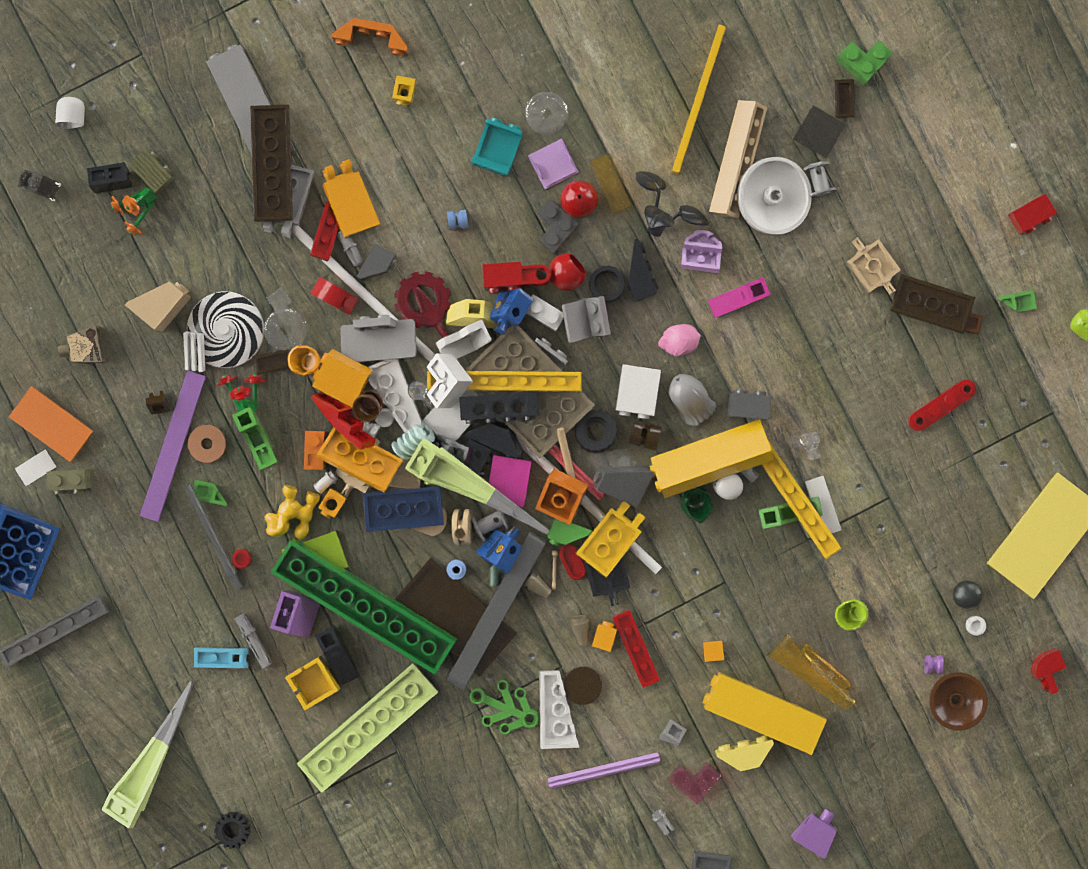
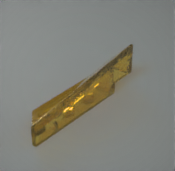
M786 634L769 653L770 658L842 709L847 710L855 704V700L849 695V681L806 643L800 648Z

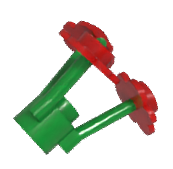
M230 374L223 375L220 378L221 382L217 386L227 385L231 395L230 398L234 400L237 410L242 411L251 407L256 414L255 408H258L257 383H262L266 379L256 374L245 378L244 382L253 383V401L251 402V399H244L250 395V387L244 388L239 386L233 390L230 381L236 379L237 375L233 377Z

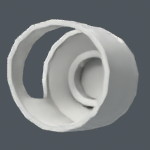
M75 97L61 98L57 102L56 126L62 129L83 127L84 103Z
M733 474L713 481V488L721 498L733 500L741 495L743 483L737 474Z

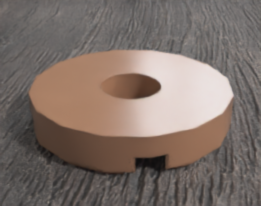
M202 425L195 428L188 439V449L191 455L203 463L219 460L227 448L224 433L213 425ZM206 438L212 440V447L210 449L203 447L202 443Z

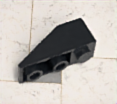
M638 239L634 240L628 287L634 302L656 295V290L659 289L656 279H652L649 272L652 271L649 260L645 261L644 259L645 248L642 242H638Z
M335 625L315 635L323 654L342 685L360 677Z

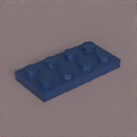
M441 486L386 491L385 493H363L366 532L444 525Z

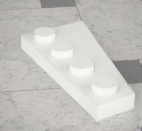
M384 360L369 366L368 368L373 370L369 378L371 386L380 394L383 403L391 410L393 417L403 431L408 433L409 429H414V425H420L422 419L399 360Z
M539 671L540 748H579L560 671Z

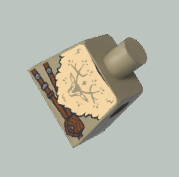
M91 326L69 334L66 337L68 344L58 346L59 356H70L72 363H106L99 326Z

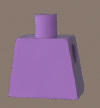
M827 809L823 811L820 817L813 813L809 814L792 833L791 837L802 846L825 859L836 834V829L830 825L835 814Z

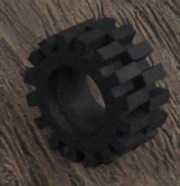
M232 811L224 814L216 823V828L214 829V833H216L215 839H218V843H222L224 848H238L249 838L251 825L248 824V818H244V814L240 815L239 812L233 813ZM229 823L238 825L240 829L238 836L230 837L226 834L225 828Z

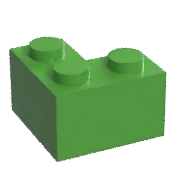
M880 40L867 54L851 42L840 53L836 61L864 86L890 58L893 52Z

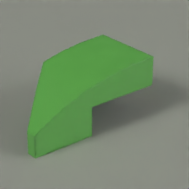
M1034 290L998 296V300L1016 312L1037 309Z
M195 480L194 491L199 500L223 506L227 505V502L214 483Z

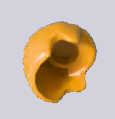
M296 346L292 348L288 355L289 368L297 375L309 376L320 368L321 358L317 351L310 346Z

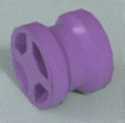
M926 655L924 660L925 674L933 672L942 675L944 665L942 655H937L936 657Z

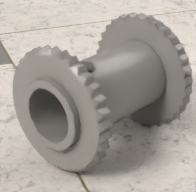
M828 161L816 162L803 169L804 172L810 171L815 192L809 194L810 197L825 196L836 190V187H829L824 168L830 164Z
M499 510L478 521L472 517L473 527L482 541H486L485 534L502 525L509 529L508 520L504 512ZM497 517L499 522H494V518Z

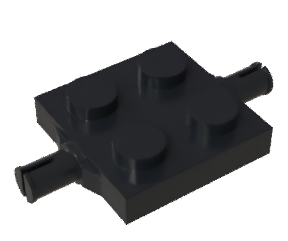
M623 557L607 577H604L585 562L593 597L609 595L611 606H614L613 598L615 605H619L616 593L630 588Z

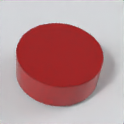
M245 549L237 550L232 555V563L237 568H246L252 562L250 552Z

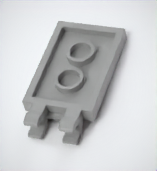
M292 165L293 221L264 222V232L272 233L274 223L283 225L282 236L291 237L293 225L299 226L315 177L314 170Z

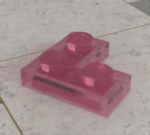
M707 762L695 776L679 764L667 780L695 804H698L722 775Z

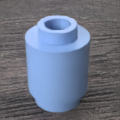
M460 559L452 560L447 566V574L452 579H461L466 574L467 566ZM458 566L460 572L454 573L453 567Z

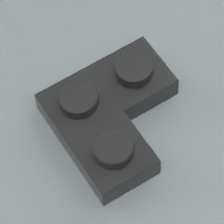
M550 199L537 213L551 226L539 242L554 254L579 224Z

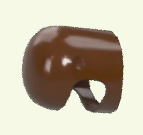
M374 390L361 392L353 403L354 415L364 422L373 421L383 408V399Z

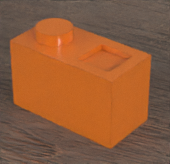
M305 431L304 469L326 470V462L316 457L327 438L326 431Z

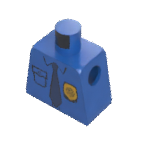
M520 288L498 293L490 314V319L496 323L494 330L499 334H505L508 327L519 325L533 298Z
M512 525L506 534L495 530L476 553L488 563L508 574L522 550V546L515 541L520 531Z

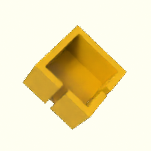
M321 655L285 677L293 692L299 688L301 689V692L296 697L304 710H307L340 689L339 684Z

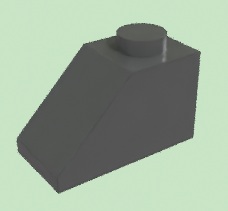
M375 243L357 278L365 280L388 273L389 269H394L398 261L395 259L397 256Z

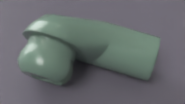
M493 565L489 569L490 586H498L499 575L503 571Z

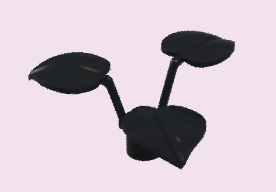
M640 171L635 173L637 182L643 188L657 192L655 206L648 205L644 210L649 226L647 230L651 235L660 237L664 229L672 227L674 220L679 216L689 224L709 225L704 214L693 206H680V212H677L673 217L660 210L658 205L661 190L666 189L664 180L651 172Z

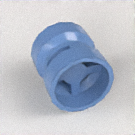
M460 210L457 213L454 211L447 212L449 231L456 230V228L468 229L467 210Z

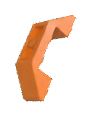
M353 18L334 31L331 36L333 41L336 42L335 44L340 46L352 45L355 30L364 35H368L369 32L375 33L380 38L390 36L388 49L392 52V55L403 57V54H409L408 47L393 25Z

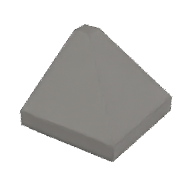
M671 719L659 736V739L678 746L687 729Z

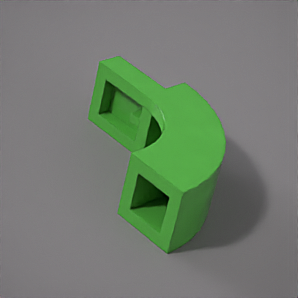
M248 407L233 414L232 416L238 430L246 439L259 470L263 471L278 464L279 462L272 449L273 446L252 408Z
M819 496L808 498L818 514L823 516ZM788 503L759 510L763 529L799 521Z

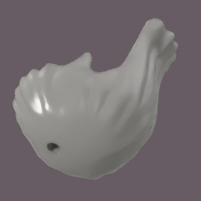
M679 374L671 381L669 396L683 413L686 424L699 426L700 423L708 420L709 416L713 415L717 407L716 402L709 398L706 389L698 379L691 375Z

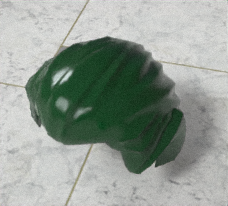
M696 487L687 490L682 495L681 509L689 519L701 524L711 514L713 504L711 496L706 489Z

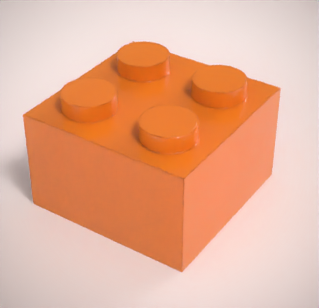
M554 468L547 478L535 509L570 525L576 517L589 484Z

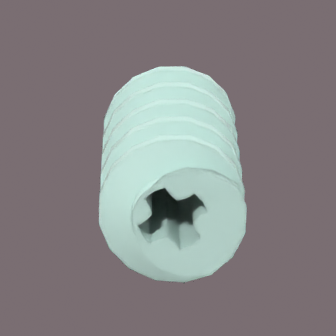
M421 422L420 425H414V429H409L408 433H404L402 437L397 438V442H392V449L398 457L408 461L423 438L431 443L434 441L433 431L424 422Z

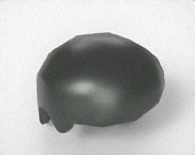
M965 580L959 582L953 590L955 603L963 609H974L982 602V590L973 581Z

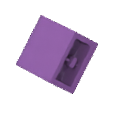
M283 590L281 591L270 628L287 634L310 638L320 603L310 597Z

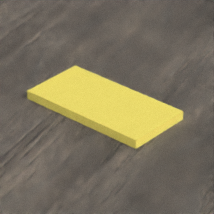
M1056 473L987 564L1034 599L1088 530V495L1061 474Z

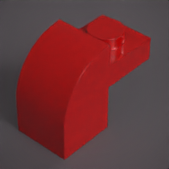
M319 277L310 293L347 315L351 314L358 301V298L321 277Z
M1053 648L1039 654L1032 663V676L1036 679L1042 678L1040 680L1041 687L1050 694L1059 692L1052 673L1066 668L1060 650Z

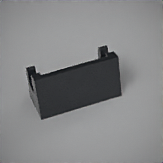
M125 162L87 168L89 187L94 193L132 187V182L128 176L130 171Z

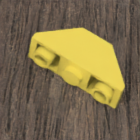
M470 299L452 304L450 309L447 310L446 325L468 326L482 320L486 328H495L496 323L490 319L494 304L485 300Z
M765 735L757 737L756 741L749 742V740L737 742L738 745L731 747L730 744L721 745L718 750H715L718 758L737 770L745 771L760 767L774 743L771 737L768 738Z

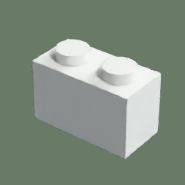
M533 294V301L526 314L556 332L564 320L563 312Z

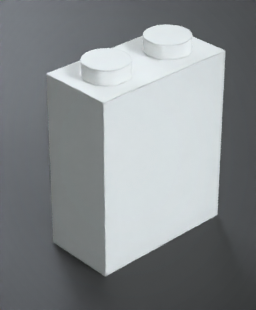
M623 364L615 411H619V415L630 416L631 413L638 414V418L649 419L650 416H654L661 370Z

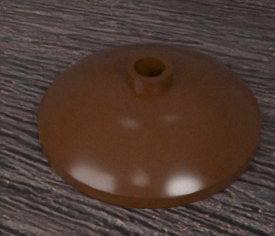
M962 672L949 673L941 677L932 687L929 696V706L933 717L942 726L956 731L967 730L977 725L984 717L988 705L987 693L981 682L975 677ZM957 696L958 702L953 703V697Z

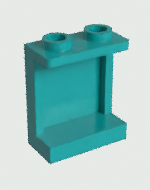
M496 118L486 119L485 127L471 164L508 177L523 136V131L520 130L519 126L513 124L509 126L504 125L501 120Z

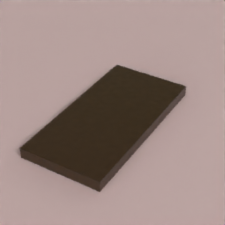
M432 558L425 563L394 599L456 637L457 641L450 652L457 658H459L487 608L483 602L461 583L449 577L447 571ZM503 620L474 670V673L479 677L517 634Z

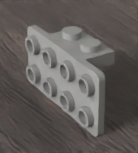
M378 315V318L372 319L369 316L359 317V320H353L352 325H343L341 327V353L357 362L414 358L417 354L415 321L412 319L394 320L389 315Z

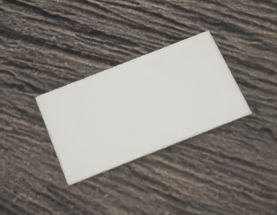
M45 449L15 468L25 486L45 475L46 472L56 468V465Z

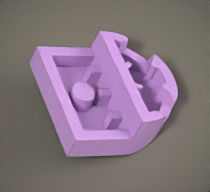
M697 230L694 234L686 237L682 250L681 269L719 273L722 243L714 237V233L706 230Z

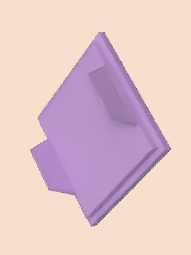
M562 139L528 155L545 190L579 173Z

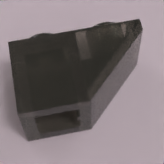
M24 169V172L19 177L18 187L55 201L62 183Z

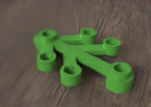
M500 680L497 683V688L501 691L505 703L485 695V692L480 688H475L471 691L470 700L472 703L481 704L483 702L501 710V712L483 716L482 724L485 727H490L493 723L512 715L520 719L511 723L503 722L499 727V731L504 735L522 726L531 729L539 724L540 716L537 711L530 709L526 699V690L522 687H518L515 690V697L519 699L523 711L515 708L508 690L509 684L506 680ZM501 682L506 683L505 689L499 687ZM518 690H522L524 692V695L522 697H519L517 695ZM476 692H479L481 694L480 699H476L474 697V694ZM532 715L534 720L532 722L527 721V716ZM487 717L490 718L491 723L486 724L484 722V719ZM503 725L509 727L507 732L502 731L501 727Z

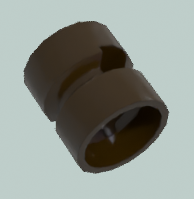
M635 420L629 444L636 446L643 444L647 449L656 450L661 427L653 424L647 426L645 422ZM641 433H646V436H641Z

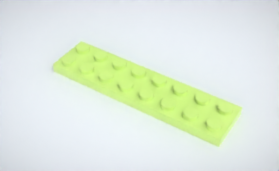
M412 663L303 757L297 765L322 793L439 691L421 670Z

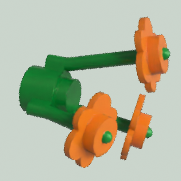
M145 187L142 191L139 190L130 197L126 195L119 203L112 196L111 209L116 213L120 212L123 216L124 214L120 207L124 205L128 212H132L133 215L137 216L139 214L138 211H140L137 203L142 207L146 205V208L134 225L126 221L124 223L129 234L142 236V232L137 227L148 211L155 205L153 201L156 199V196L148 187Z

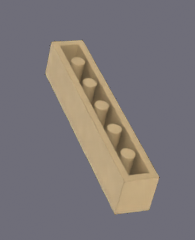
M738 100L709 210V212L721 217L739 218L738 186L745 171L753 164L767 111L766 106L756 101Z

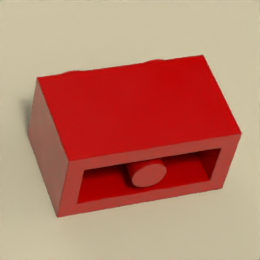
M1045 193L1009 213L1008 216L1018 234L1025 232L1027 235L1036 230L1035 225L1039 223L1045 225L1052 221V216L1057 214Z

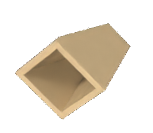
M167 282L128 301L125 306L154 330L163 332L191 299V296L187 294L189 290L182 284Z

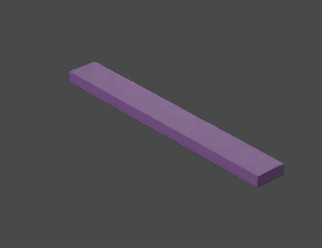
M187 370L140 513L141 517L157 522L160 520L207 376Z

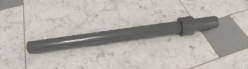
M192 485L185 487L184 489L226 569L224 572L227 578L230 577L236 590L242 588L243 586L236 574L238 572L235 566H232Z

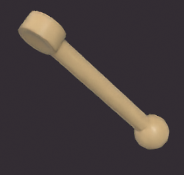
M553 550L551 552L553 556L552 590H556V563L559 552Z

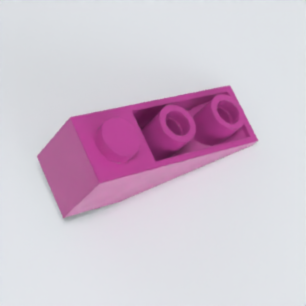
M764 277L709 299L708 303L714 318L767 298L770 296V292Z

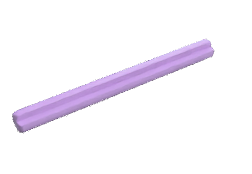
M652 753L549 778L548 784L553 789L659 764L660 757L658 753Z

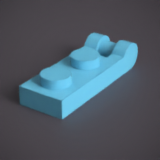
M195 647L194 667L248 668L247 654H249V648ZM234 655H239V661H234Z

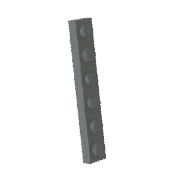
M99 595L1 648L0 657L5 666L9 667L108 613L109 610Z

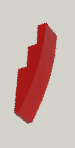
M324 392L312 394L311 398L322 414L348 441L360 450L375 445L376 439L363 431L364 423L351 416L352 408Z

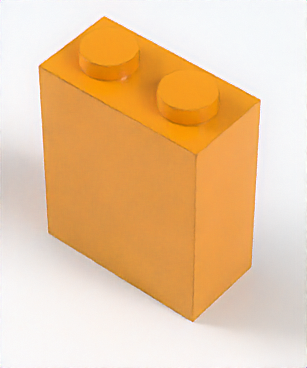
M332 349L328 354L324 353L320 360L322 366L313 375L312 379L315 381L312 387L353 407L355 399L364 391L373 370Z

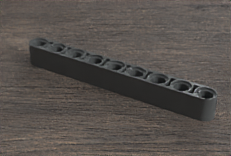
M532 531L528 533L522 544V550L508 574H505L448 675L447 682L461 690L464 689L547 541L546 539Z

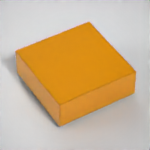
M722 640L703 642L705 662L724 660Z

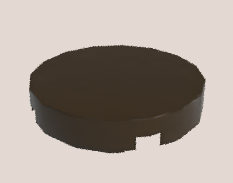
M587 666L576 667L567 674L564 680V690L572 702L578 705H588L599 697L602 690V681L594 669Z

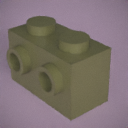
M90 469L46 472L47 491H54V494H66L65 490L72 489L73 493H85V489L91 488Z

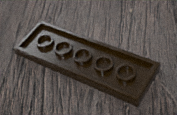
M250 106L254 222L293 221L290 106Z

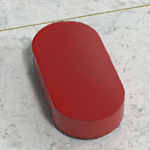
M568 543L561 546L559 557L568 576L573 580H580L586 574V567L582 558L576 555L577 548L573 544Z

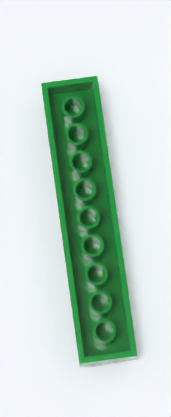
M296 538L289 541L271 571L276 577L433 674L438 672L457 641V638Z

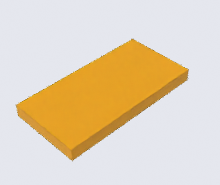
M334 427L316 455L317 458L383 493L386 492L403 463V459L377 445L360 450Z

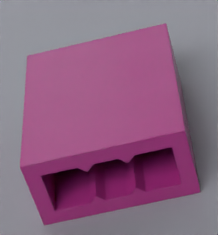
M493 455L489 484L517 506L524 507L532 461Z

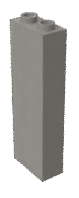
M232 45L227 48L226 52L210 56V60L206 61L252 155L250 106L271 104L241 45Z

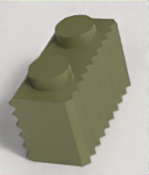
M145 149L129 165L158 195L175 180L171 176L173 171L166 164L162 166L158 162L160 157L153 150L149 152Z

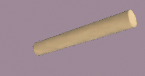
M558 428L556 431L566 473L576 478L564 428Z

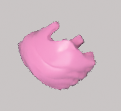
M674 325L664 331L658 345L667 353L674 355V357L683 356L697 348L701 335L692 325Z

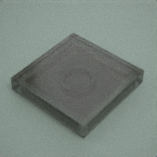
M813 105L793 140L827 158L846 124Z

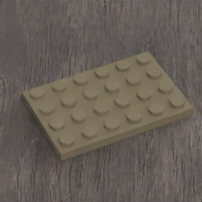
M518 325L509 327L505 334H502L465 370L563 372ZM474 390L479 396L538 392L539 415L535 416V420H524L523 417H516V421L504 422L539 459L559 441L556 431L558 428H564L566 434L595 406L582 391ZM517 401L514 404V410L518 413L522 412L524 404ZM499 402L495 405V411L498 414H502L505 406Z

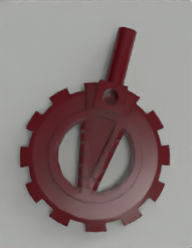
M425 271V274L414 272L411 274L412 277L407 280L404 278L399 283L401 285L400 289L395 291L394 298H397V304H394L396 312L400 311L402 320H414L416 328L425 325L427 328L435 327L441 338L449 336L441 323L446 317L444 315L446 309L449 310L451 302H448V296H451L449 288L446 289L443 283L445 281L442 278L433 277L431 272ZM420 286H427L435 292L436 305L419 288ZM412 291L421 314L413 311L409 305V296Z

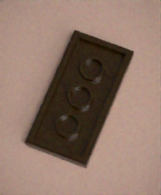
M901 274L889 311L964 334L976 297Z

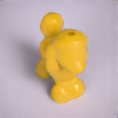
M285 484L283 494L286 499L279 506L278 514L268 513L264 517L267 522L266 533L272 537H280L288 531L290 527L289 520L297 518L300 520V524L295 528L294 536L297 539L305 538L309 532V522L313 516V509L319 502L320 495L307 491L305 496L307 503L302 506L295 500L296 487Z

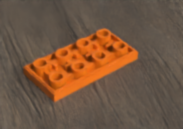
M33 386L29 388L9 416L10 419L69 462L75 459L94 433L91 428Z

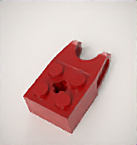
M521 261L482 264L484 289L489 294L501 293L500 290L505 289L511 291L518 288L540 287L550 282L551 272L546 265H522ZM540 271L547 274V277L543 280L536 277Z

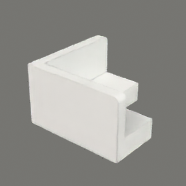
M479 320L456 333L442 338L436 342L440 353L453 354L458 359L480 349L491 341V337L483 321Z
M437 353L427 366L436 379V383L427 393V396L436 408H452L473 382L453 354Z

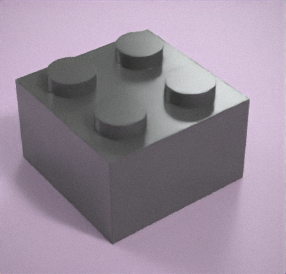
M736 389L728 395L727 417L768 420L771 396H766V392L762 391L747 394V390Z

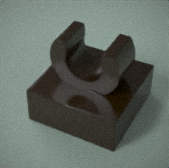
M160 391V396L154 397L153 393H150L149 398H146V406L151 415L170 411V405L163 391Z

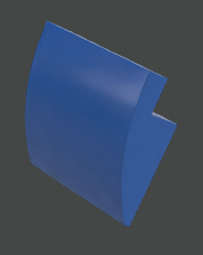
M0 503V590L31 600L60 528L3 503Z

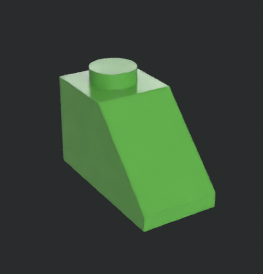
M554 519L547 538L550 539V543L560 547L561 544L566 545L590 535L591 530L573 522L568 525L558 519Z

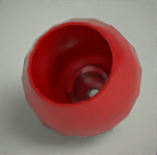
M572 181L562 190L560 197L561 206L571 217H587L597 208V191L594 186L586 181Z
M563 253L555 257L550 263V281L557 289L572 291L580 287L585 281L586 271L573 254Z

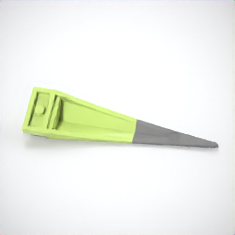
M425 438L421 440L405 467L406 470L421 480L470 497L504 512L545 534L549 533L545 526L442 447L438 448Z
M193 681L188 683L158 731L133 765L112 789L105 801L102 811L127 828H134L141 811H144L193 688Z

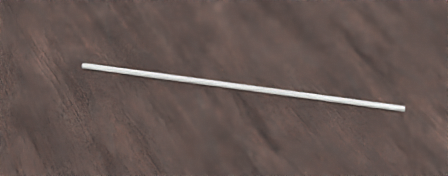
M293 225L292 233L311 250L314 240L299 226ZM331 256L328 262L322 260L379 315H389L394 320H398ZM416 337V350L431 362L436 354ZM496 418L497 420L504 422L501 418ZM517 436L522 449L549 475L554 468L557 469L544 456L539 459ZM586 495L584 496L581 505L600 522L606 514ZM635 541L633 542L629 550L656 574L662 567Z

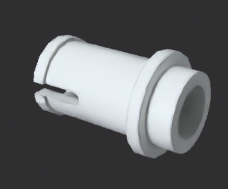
M332 470L326 471V475L313 485L320 494L333 483H337L338 477Z

